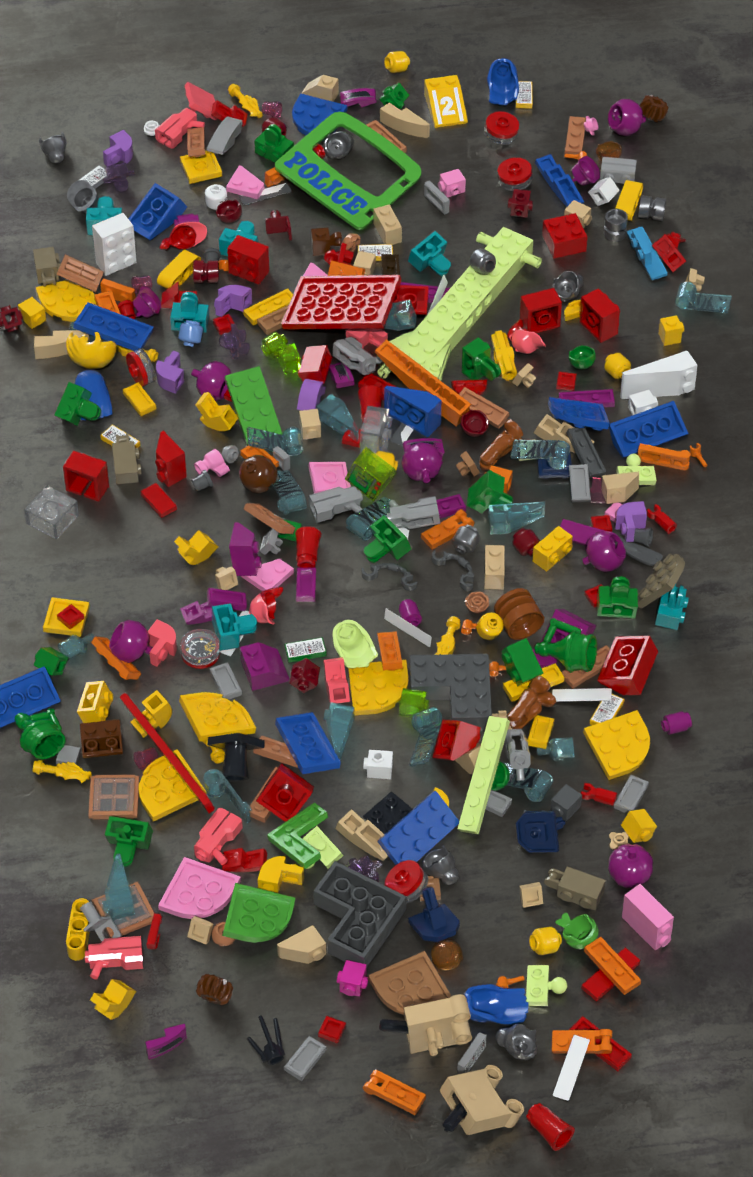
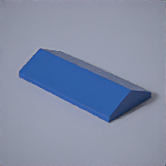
M674 401L609 424L613 445L622 458L638 453L640 443L658 446L689 434Z
M45 666L0 685V728L14 723L15 716L18 713L30 716L61 702Z

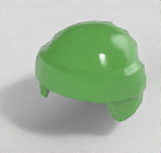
M564 913L562 919H558L555 922L564 928L563 938L569 946L575 949H584L585 946L595 941L598 937L599 930L597 924L588 914H582L570 919L568 913Z

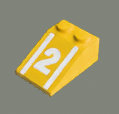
M452 75L424 79V96L434 127L468 123L458 76Z

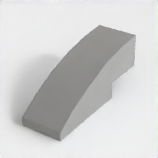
M226 117L213 134L207 151L223 155L235 144V138L241 133L242 120Z

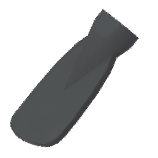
M620 537L625 546L626 554L649 566H654L659 560L662 561V554L644 546L626 542L624 538Z

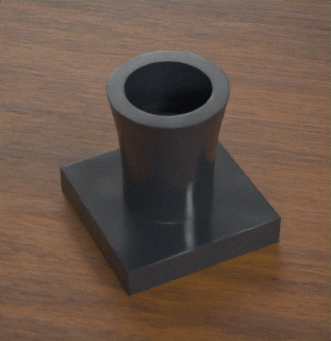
M240 733L208 737L207 745L225 750L220 778L224 779L225 777L229 781L248 780L247 750L264 748L265 740Z

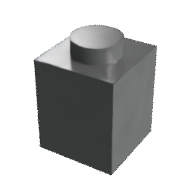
M566 784L551 799L550 811H555L556 817H562L563 820L567 821L581 807L582 794Z

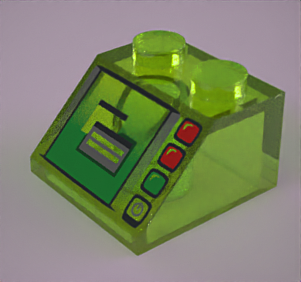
M365 447L353 462L345 480L374 502L397 472L390 464Z

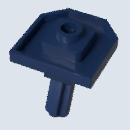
M526 811L516 822L518 843L528 852H558L557 830L563 828L565 821L562 817H556L555 811Z
M433 887L425 888L422 891L426 908L423 909L422 913L409 917L408 923L426 941L439 942L456 935L460 921L445 904L438 905Z

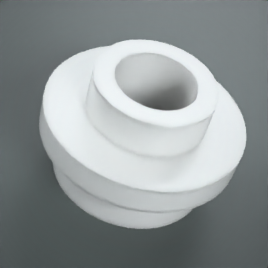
M148 121L144 126V133L149 136H155V129L160 125L156 121Z

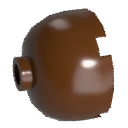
M262 455L250 456L241 464L239 478L244 487L252 493L266 492L269 490L268 487L276 481L277 468L270 459Z

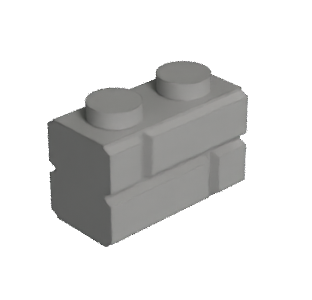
M603 157L600 180L611 177L615 183L624 184L626 180L635 181L637 160Z

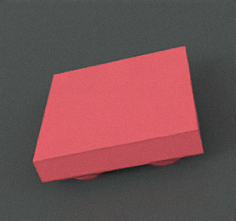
M187 82L184 86L190 109L194 112L202 113L206 118L217 120V118L211 115L212 106L215 102L214 95Z

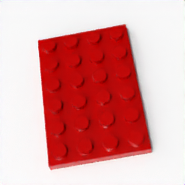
M301 276L282 320V328L383 329L401 284V276Z

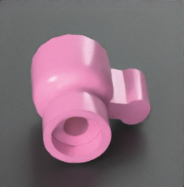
M216 449L205 454L203 461L199 460L194 463L198 474H201L203 470H206L207 473L208 470H212L221 477L230 471L222 455Z

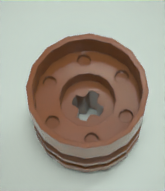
M517 588L505 593L497 600L494 606V612L502 618L504 629L511 639L522 640L535 634L544 623L545 617L527 589Z

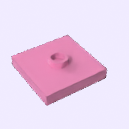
M309 462L308 467L314 494L336 487L344 489L351 487L348 481L349 476L346 462Z

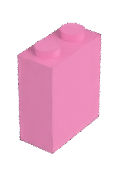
M641 884L624 895L622 918L654 950L661 946L665 947L671 941L674 917Z

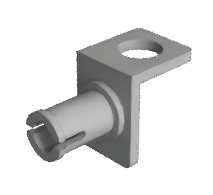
M88 902L80 907V910L89 922L88 926L83 929L84 932L95 930L100 940L103 941L106 939L104 937V930L110 927L114 932L112 938L122 937L110 916L100 917L92 902Z

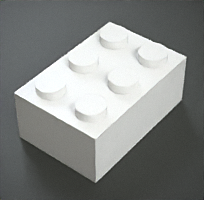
M124 213L92 225L96 264L104 272L105 276L137 263L133 224Z

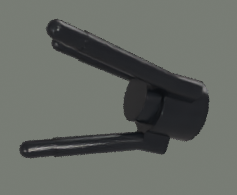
M260 1015L258 1018L268 1044L264 1046V1051H262L251 1037H248L247 1040L260 1055L263 1063L267 1062L269 1065H275L281 1062L285 1055L282 1048L278 1019H273L276 1045L275 1042H272L263 1016Z

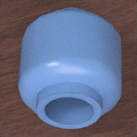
M186 320V323H182L180 326L178 338L180 341H184L183 345L194 347V344L201 342L203 327L200 326L199 322Z

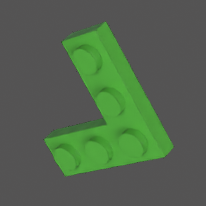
M314 802L267 834L268 840L306 869L321 859L319 851L300 836L327 819V811Z

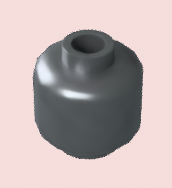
M480 248L471 255L470 265L477 272L488 274L494 270L496 258L489 251Z
M471 525L459 527L452 539L455 550L461 554L473 552L480 540L478 530Z

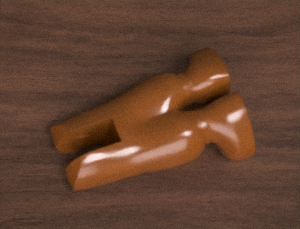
M508 419L504 423L505 430L503 433L499 434L480 455L479 466L482 470H489L491 465L494 466L501 457L512 451L517 445V441H522L523 432L513 420Z
M536 676L533 678L529 688L523 691L517 704L507 714V719L511 721L510 726L512 729H523L542 711V706L553 707L556 704V698L548 692L550 683L544 677Z

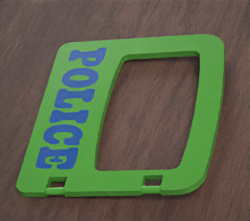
M345 112L331 114L275 162V170L357 230L365 229L373 221V215L371 217L366 215L369 211L373 212L374 208L389 204L391 206L421 178V168L415 161L385 137ZM344 127L386 155L405 174L380 196H374L332 168L312 149L336 128ZM403 181L408 182L405 187L400 185Z

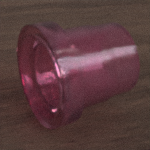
M265 101L263 103V114L275 118L280 117L282 112L281 102Z
M133 276L131 279L132 288L135 289L136 294L139 293L142 286L152 288L150 276Z
M150 747L143 751L135 752L133 757L138 768L145 770L150 763L158 759V754L153 747Z

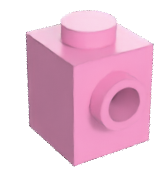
M459 169L440 174L438 187L446 197L465 192L466 179Z

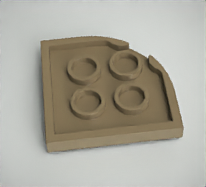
M670 553L663 561L659 560L654 565L653 574L646 579V586L638 594V607L642 609L674 588L685 566V561L679 554L672 555Z

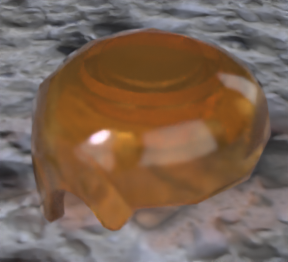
M613 141L598 144L597 149H595L597 157L601 162L603 157L620 158L622 154L621 145Z
M444 939L439 941L431 951L432 963L440 970L456 969L464 958L460 945L454 940Z

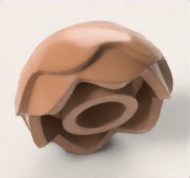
M350 233L344 238L342 243L347 244L346 250L354 252L356 246L360 244L361 238L356 233Z
M472 592L466 597L465 604L469 611L482 613L488 608L489 599L483 592Z
M226 922L216 924L211 932L214 943L219 946L231 945L236 940L222 936Z

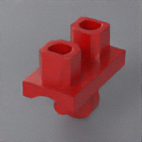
M341 243L340 251L336 252L334 249L327 251L324 255V260L329 265L331 261L351 265L348 263H351L354 252L346 250L347 244Z

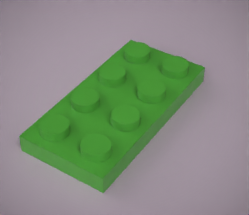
M260 366L226 375L224 379L247 446L254 441L256 443L265 441L260 433H263L265 438V434H268L269 439H271V435L274 438L282 436Z

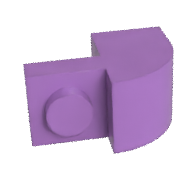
M122 130L110 136V148L103 151L104 164L110 167L120 161H123L125 164L130 162L133 157L132 139Z
M228 285L218 289V297L214 302L216 315L222 317L230 309L243 312L244 309H247L252 304V289L241 285Z
M172 351L170 356L165 358L164 362L158 360L156 363V375L159 386L175 394L184 383V370L179 368L180 353Z
M311 379L303 381L297 410H319L320 398L325 394L326 390L323 382Z
M644 501L625 503L617 510L615 529H621V534L625 535L626 542H634L635 528L646 527L647 512Z

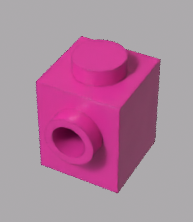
M346 960L343 971H339L337 976L340 992L348 996L355 995L360 997L362 989H366L368 984L366 964Z

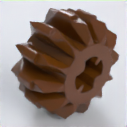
M646 95L640 103L642 114L645 118L655 122L662 121L669 108L663 99L653 95Z
M210 974L201 976L196 989L197 995L202 997L203 1000L219 1005L227 1004L229 999H231L233 991L232 984L227 982L226 979Z

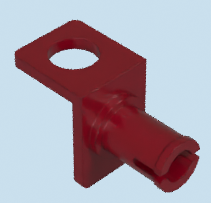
M274 210L271 211L270 218L265 219L266 233L287 232L289 241H292L289 217L281 216L278 210H276V214Z

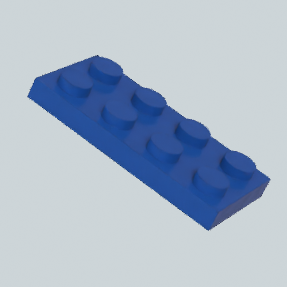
M87 302L73 326L74 329L95 336V332H98L101 339L113 341L116 345L138 353L143 349L154 328L151 325Z
M313 712L276 718L275 725L302 774L340 768L341 762Z
M433 791L377 842L395 865L406 860L417 862L459 824V820L437 791Z

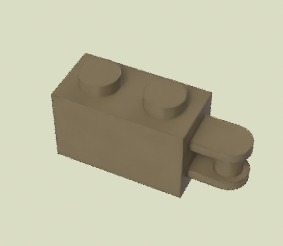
M54 247L33 249L38 284L43 283V286H46V284L53 283V285H56L55 281H59L57 272L61 265L59 254L55 253Z
M126 433L125 436H118L117 434L116 443H112L116 484L139 482L138 475L142 474L141 464H137L136 459H140L139 448H135L134 441H129V433Z
M568 866L564 872L556 869L549 870V876L545 878L544 884L556 889L557 897L566 902H573L583 908H590L596 911L605 891L606 880Z

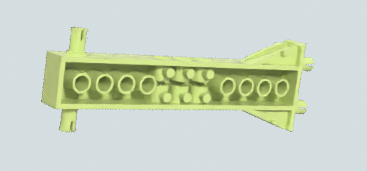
M505 227L494 237L480 232L476 242L486 245L485 250L495 256L496 266L494 270L488 274H481L470 265L414 331L405 333L389 342L441 381L451 351L524 264L527 263L537 269L540 267L542 258L533 255L532 239ZM385 363L378 364L381 366L377 371L378 375L387 378L391 370Z

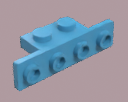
M638 227L628 230L627 236L631 241V245L637 252L638 259L641 260L650 279L655 280L667 276V271L644 228Z

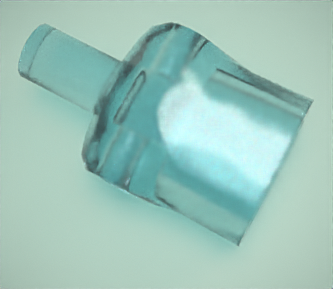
M91 633L83 638L72 635L59 643L58 649L62 654L69 657L68 660L83 655L88 649L86 644L92 642L94 635Z
M573 738L551 739L546 749L537 748V754H550L551 759L554 761L575 757Z

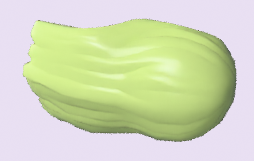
M344 620L334 627L332 634L333 644L338 655L343 657L346 667H367L370 662L377 658L378 652L368 632L360 624L353 620Z

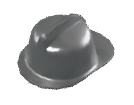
M86 180L76 181L67 192L68 201L77 211L87 213V208H97L99 197L96 190Z

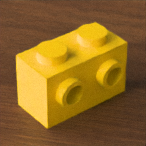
M560 526L556 527L533 547L532 562L547 572L572 550L573 536Z
M105 681L86 682L77 709V713L83 723L105 721L106 717H108L109 708L113 702V694Z

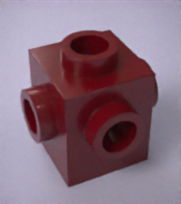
M513 190L512 198L508 200V208L511 209L510 216L528 218V212L532 211L533 201L530 200L531 191Z
M11 305L0 308L1 329H7L8 332L17 330V326L21 325V320H23L21 311L17 307L11 308ZM7 315L10 316L9 322L6 321L5 316Z
M307 658L297 662L292 667L289 684L302 693L314 689L319 682L320 667Z

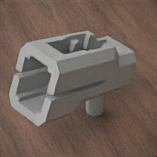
M353 337L337 340L333 344V356L348 368L357 370L363 375L373 373L376 364H384L379 357H374L364 350L362 344Z
M355 486L345 489L336 487L309 495V506L317 523L332 519L334 514L348 510L362 514L360 501H363L361 491H357Z
M435 496L421 498L416 503L398 505L395 500L389 502L390 513H387V518L397 528L413 529L440 524Z
M509 729L505 738V753L510 766L516 769V780H525L524 768H528L531 764L527 738L522 729ZM512 736H520L522 749L515 750V741L512 739Z

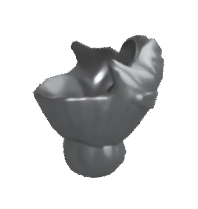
M343 131L328 135L323 144L326 156L331 159L344 158L351 150L354 138Z
M61 132L62 135H55L44 141L41 140V137L39 138L41 150L48 155L52 163H60L64 159L63 152L67 142L63 132Z
M565 271L558 278H554L552 288H555L561 301L573 300L581 290L583 277L581 274H576L573 271Z
M444 845L442 849L432 850L426 854L422 862V869L427 875L441 878L442 882L447 885L457 882L459 873L455 868L454 856L447 851Z
M515 1024L510 1028L499 1029L496 1032V1041L499 1046L505 1047L514 1058L529 1060L537 1054V1045L535 1044L536 1030H530L523 1024Z

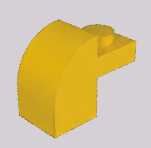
M209 392L203 393L195 404L202 414L201 422L211 429L217 431L230 430L238 419L229 404L219 406Z
M200 530L189 541L180 536L174 541L179 547L177 550L190 565H197L208 559L218 548L217 544Z
M158 690L142 701L145 708L142 714L154 729L157 727L162 729L172 715V708L168 701ZM135 719L130 721L131 725L143 738L147 736Z
M285 856L273 857L267 860L261 867L257 879L258 889L279 894L282 882L302 885L304 881V867L296 864H286Z
M111 979L104 993H94L90 1001L96 1004L94 1009L110 1020H113L128 1007L137 991L121 980Z

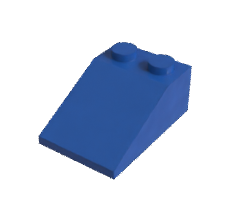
M155 183L131 214L129 221L133 224L135 232L150 241L171 226L174 220L177 219V216L183 214L187 206L179 197Z
M386 386L384 388V413L426 437H429L441 425L442 400L427 391Z

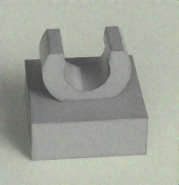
M271 529L263 537L259 552L264 555L269 551L278 554L281 550L278 547L283 543L281 539L277 538L279 532Z

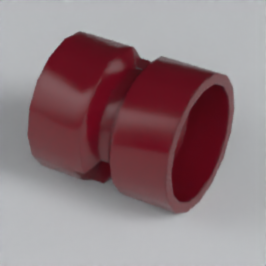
M194 260L193 282L204 283L207 280L208 283H219V261L209 260L205 263L204 260Z

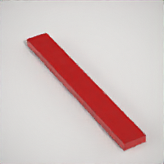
M127 693L122 694L120 699L129 713L209 814L213 812L215 808L208 796Z

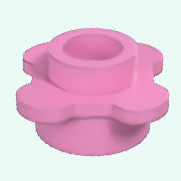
M586 116L584 128L592 136L594 131H597L599 128L598 122L594 117Z

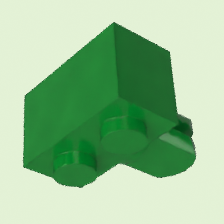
M275 124L269 125L254 140L255 153L274 163L294 146V142L285 138L281 134V129Z
M478 337L462 347V373L470 380H478L485 376L492 381L501 375L500 366L490 358L491 347L487 342Z
M68 382L54 415L63 421L78 426L81 417L91 421L97 420L100 417L101 408L89 401L92 394L90 391Z
M491 470L485 473L468 489L467 506L480 513L486 511L490 506L503 513L509 512L512 509L513 497L504 493L505 477Z
M385 515L370 525L375 540L364 548V553L369 562L376 563L387 553H390L396 560H399L411 550L407 537Z
M622 576L615 577L612 580L611 587L599 586L597 616L636 618L638 591L636 588L629 587L630 582L628 578Z
M527 638L511 644L501 651L506 671L513 682H516L517 686L525 684L536 676L543 674Z
M109 816L105 831V837L108 842L116 844L113 858L116 864L121 867H128L132 864L136 848L149 849L153 834L149 822Z

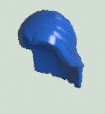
M501 58L495 60L490 66L487 77L489 102L506 106L518 97L517 69L509 59Z
M95 370L80 372L75 379V384L92 393L89 401L101 408V414L98 419L112 415V403L103 376Z
M493 984L470 987L464 993L471 1014L470 1019L473 1021L516 1024L524 1022L526 1019L529 1004L526 1002L527 997L525 996L524 988L507 989Z

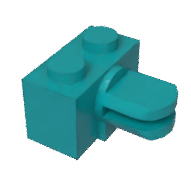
M107 196L101 197L97 201V208H87L86 224L88 235H93L92 225L122 213V208H114L112 198Z
M242 221L236 230L225 228L219 238V251L221 255L228 256L227 248L237 235L258 242V236L254 235V224L250 221Z
M434 231L411 250L408 262L419 272L430 266L440 276L448 274L451 262L442 255L445 252L447 241Z
M193 292L183 293L180 303L173 302L170 316L171 330L180 331L181 324L189 320L199 322L200 326L203 327V332L207 333L209 305L198 304V297Z
M675 584L672 590L661 596L655 625L678 630L679 623L684 622L686 612H682V609L687 608L689 597H685L687 589H684V586L676 587Z
M231 603L212 606V624L220 651L239 648L240 635L256 632L257 619L254 615L237 616V612H233Z

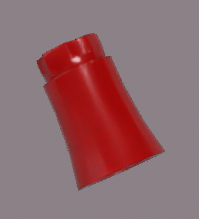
M373 385L364 386L358 391L362 423L365 427L373 428L380 424L383 390Z
M301 527L295 532L297 566L300 568H315L322 534L314 527Z
M538 1103L528 1110L526 1119L542 1135L554 1151L563 1148L573 1137L575 1128L555 1115L548 1107Z

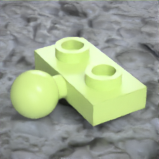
M630 454L627 457L626 464L628 466H617V474L639 471V485L656 484L654 466H639L641 459L637 454Z
M318 826L302 838L320 852V861L328 869L335 861L337 862L344 856ZM315 863L312 864L311 866H309V867L306 868V869L312 868V867L315 865Z
M528 965L526 1002H528L529 1006H548L549 990L556 994H562L566 991L567 982L564 978L556 977L549 981V965Z

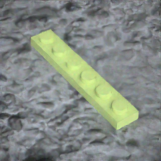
M493 716L488 718L457 828L460 832L479 835L510 723L507 718Z

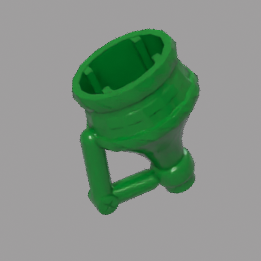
M552 618L544 641L541 643L537 642L535 645V653L543 657L552 656L556 658L570 673L578 670L589 672L594 667L596 661L597 639L593 634H581L580 628ZM557 628L570 633L562 640L550 643Z
M48 709L46 712L31 716L24 713H18L15 716L14 720L17 727L23 730L20 746L24 751L31 753L33 757L48 759L55 756L64 747L65 735L61 732L62 727L55 715L54 709Z

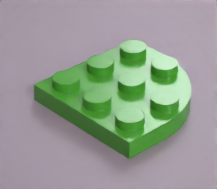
M235 883L222 936L253 943L274 939L288 927L295 897Z

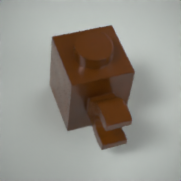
M328 227L311 229L313 256L325 255L327 251H330V246H341V232H335L330 236Z

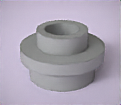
M235 445L224 447L222 457L227 463H233L238 458V448Z

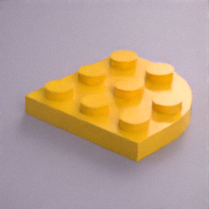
M70 280L56 282V285L52 283L36 287L38 299L45 308V312L52 317L54 315L62 318V321L75 322L87 302L96 305L95 295L92 290Z
M402 660L403 669L393 671L383 670L382 662H370L367 667L348 668L353 716L378 714L394 708L401 698L405 697L408 689L406 660Z
M201 692L180 695L179 702L199 742L207 741L208 737L234 733L254 734L256 726L247 710L235 700L232 702L222 698V694Z
M638 710L586 727L583 730V734L608 780L636 770L647 756L650 736Z
M178 749L172 751L174 755L178 758V760L182 763V765L185 767V769L189 772V774L193 777V779L197 782L200 788L207 795L206 790L204 789L198 778L195 776V774L193 773V771L191 770L183 756L180 754ZM164 756L154 760L143 771V776L139 783V797L144 809L153 822L198 801Z

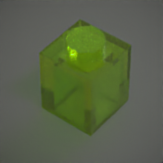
M295 343L277 347L278 362L283 374L297 372L301 366V358Z
M403 688L399 703V715L423 719L424 711L428 712L429 700H426V692Z

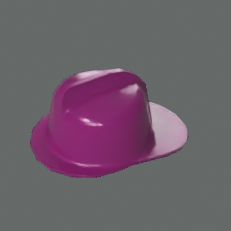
M583 156L572 168L574 176L572 181H577L582 186L595 183L600 178L597 164L588 156Z
M142 286L133 301V305L137 310V317L142 315L145 318H149L159 313L161 302L154 291L146 286Z

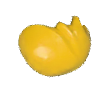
M73 332L69 334L66 340L70 359L75 364L87 369H98L107 366L115 356L117 345L113 341L103 342L98 332H95L96 338L92 343H88V337H85V334L78 338L76 334L73 336Z

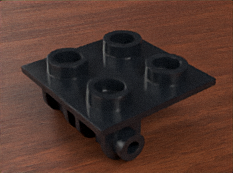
M391 791L363 815V818L366 821L369 820L383 834H386L413 809Z

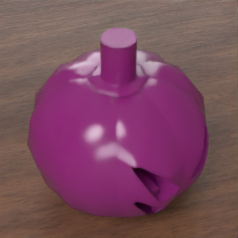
M631 99L617 101L612 105L608 113L610 128L620 136H631L646 121L640 105Z
M214 361L206 364L201 371L192 370L191 375L198 378L196 388L201 396L203 393L209 392L215 401L224 399V394L228 390L224 377L232 374L229 367L224 363Z
M424 442L415 443L404 452L402 469L410 479L429 483L432 478L438 475L443 464L441 461L443 457L434 445Z
M596 532L587 542V557L583 558V563L585 565L591 563L597 570L602 572L617 570L624 563L626 557L625 546L620 537L613 532Z
M133 620L119 623L109 643L111 652L119 660L127 663L135 662L144 653L150 655L149 652L152 647L147 646L149 642L147 629L140 622Z
M620 845L610 855L608 871L611 878L619 886L635 888L639 884L643 885L651 877L653 873V859L650 853L640 845Z

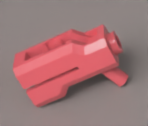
M184 108L180 113L172 114L155 129V138L159 143L174 149L182 142V137L187 133V129L205 127V122L197 121V114L193 110Z
M218 808L199 832L200 839L194 845L196 858L210 863L215 857L221 865H224L227 859L221 853V849L227 841L234 840L243 829L242 819L233 813L229 815V811L223 808Z
M141 936L107 938L99 944H88V950L85 951V963H89L90 969H93L90 977L98 979L102 968L121 966L125 970L143 969Z

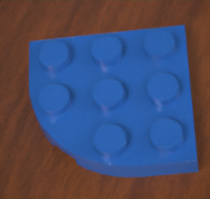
M300 94L292 109V120L297 126L298 131L307 135L335 112L346 113L347 105Z
M549 397L548 406L554 418L573 423L577 428H585L586 426L599 431L609 428L610 422L603 404Z

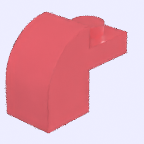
M347 329L346 338H355L362 344V348L368 343L379 347L386 339L388 340V333L382 329Z
M157 619L148 630V645L153 647L149 652L150 664L156 667L167 658L168 654L175 656L177 652L174 629Z
M343 657L323 660L325 684L330 704L350 702Z

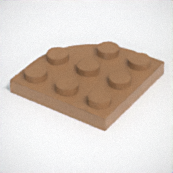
M425 951L368 975V980L379 999L388 1008L404 1015V1007L452 997Z

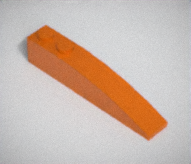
M387 339L375 350L378 357L409 389L427 391L442 400L441 416L456 427L461 423L462 415L467 413L471 407L467 400Z

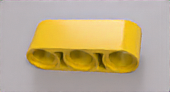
M631 180L625 181L615 208L625 211L628 221L633 219L643 190V183Z
M183 250L161 271L157 278V284L168 289L179 281L180 287L193 274L194 260H201V257Z
M79 898L72 904L66 938L68 956L74 961H79L85 957L90 931L84 932L83 930L89 924L85 915L80 910L81 906L89 902L84 898Z

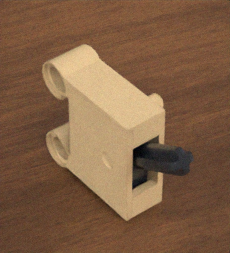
M461 994L442 1000L404 1007L405 1021L382 1019L379 1025V1029L383 1032L405 1033L411 1054L429 1050L431 1056H436L438 1049L455 1044L463 1045L472 1040L468 1022L471 1014L466 996Z
M488 1065L485 1069L447 1077L439 1090L452 1110L442 1124L445 1128L444 1131L453 1132L459 1124L466 1135L500 1127L512 1128L515 1126L524 1112V1106L516 1099H509L504 1105L495 1091L496 1086L503 1077L502 1071L497 1066Z

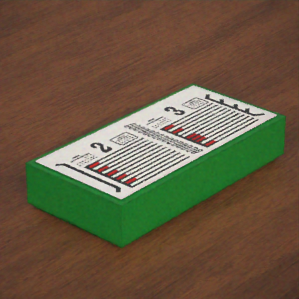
M323 637L284 644L288 663L301 661L305 658L314 659L327 656Z

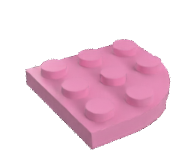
M184 857L158 908L161 911L186 919H192L194 916L199 918L209 917L227 906L231 901L235 883L240 884L241 877Z

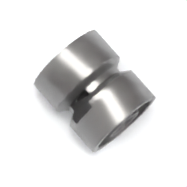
M642 195L638 218L648 219L652 217L653 220L663 221L666 199L656 198L653 200L650 196Z
M611 209L606 212L604 236L609 241L619 242L626 237L628 216L625 211Z

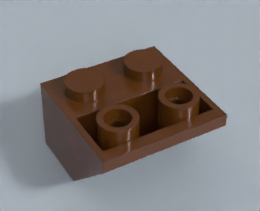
M120 719L80 724L83 758L123 754Z

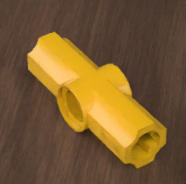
M502 330L495 331L491 335L494 361L500 366L501 377L506 381H510L517 375L513 347L509 345L506 333L502 332Z

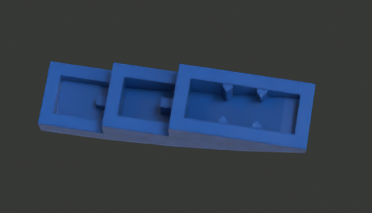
M551 154L536 159L535 164L540 173L566 207L573 200L581 204L584 203L569 174H565L561 165L556 164Z

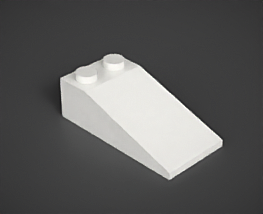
M684 351L622 372L620 398L629 399V395L650 390L655 397L689 393L695 390L697 364L689 352Z

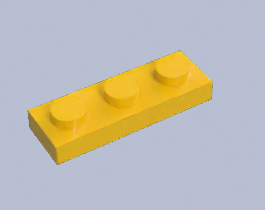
M287 288L244 309L243 315L254 326L257 324V319L289 305L293 293Z
M556 663L541 668L543 671L541 676L550 683V687L564 682L565 677ZM510 680L503 683V689L511 702L520 698L525 689L529 688L531 681L517 686L516 682Z

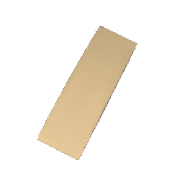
M390 102L380 108V122L388 127L412 136L429 137L430 124L409 109L405 108L401 111Z
M79 330L53 331V336H35V359L53 358L68 354L66 340L71 332H73V336L76 334L78 338L85 334V337H88V343H90V336Z
M546 414L535 429L534 434L551 444L558 441L557 447L576 453L566 433L568 429L574 427L566 421H563L561 424Z
M351 809L338 821L335 829L353 844L382 861L388 857L377 842L384 834L369 820L364 821Z

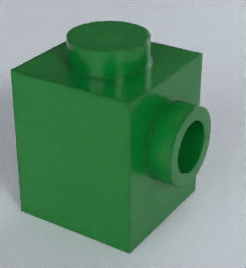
M51 647L40 648L35 655L34 666L37 668L45 666L48 674L52 676L62 675L69 657Z

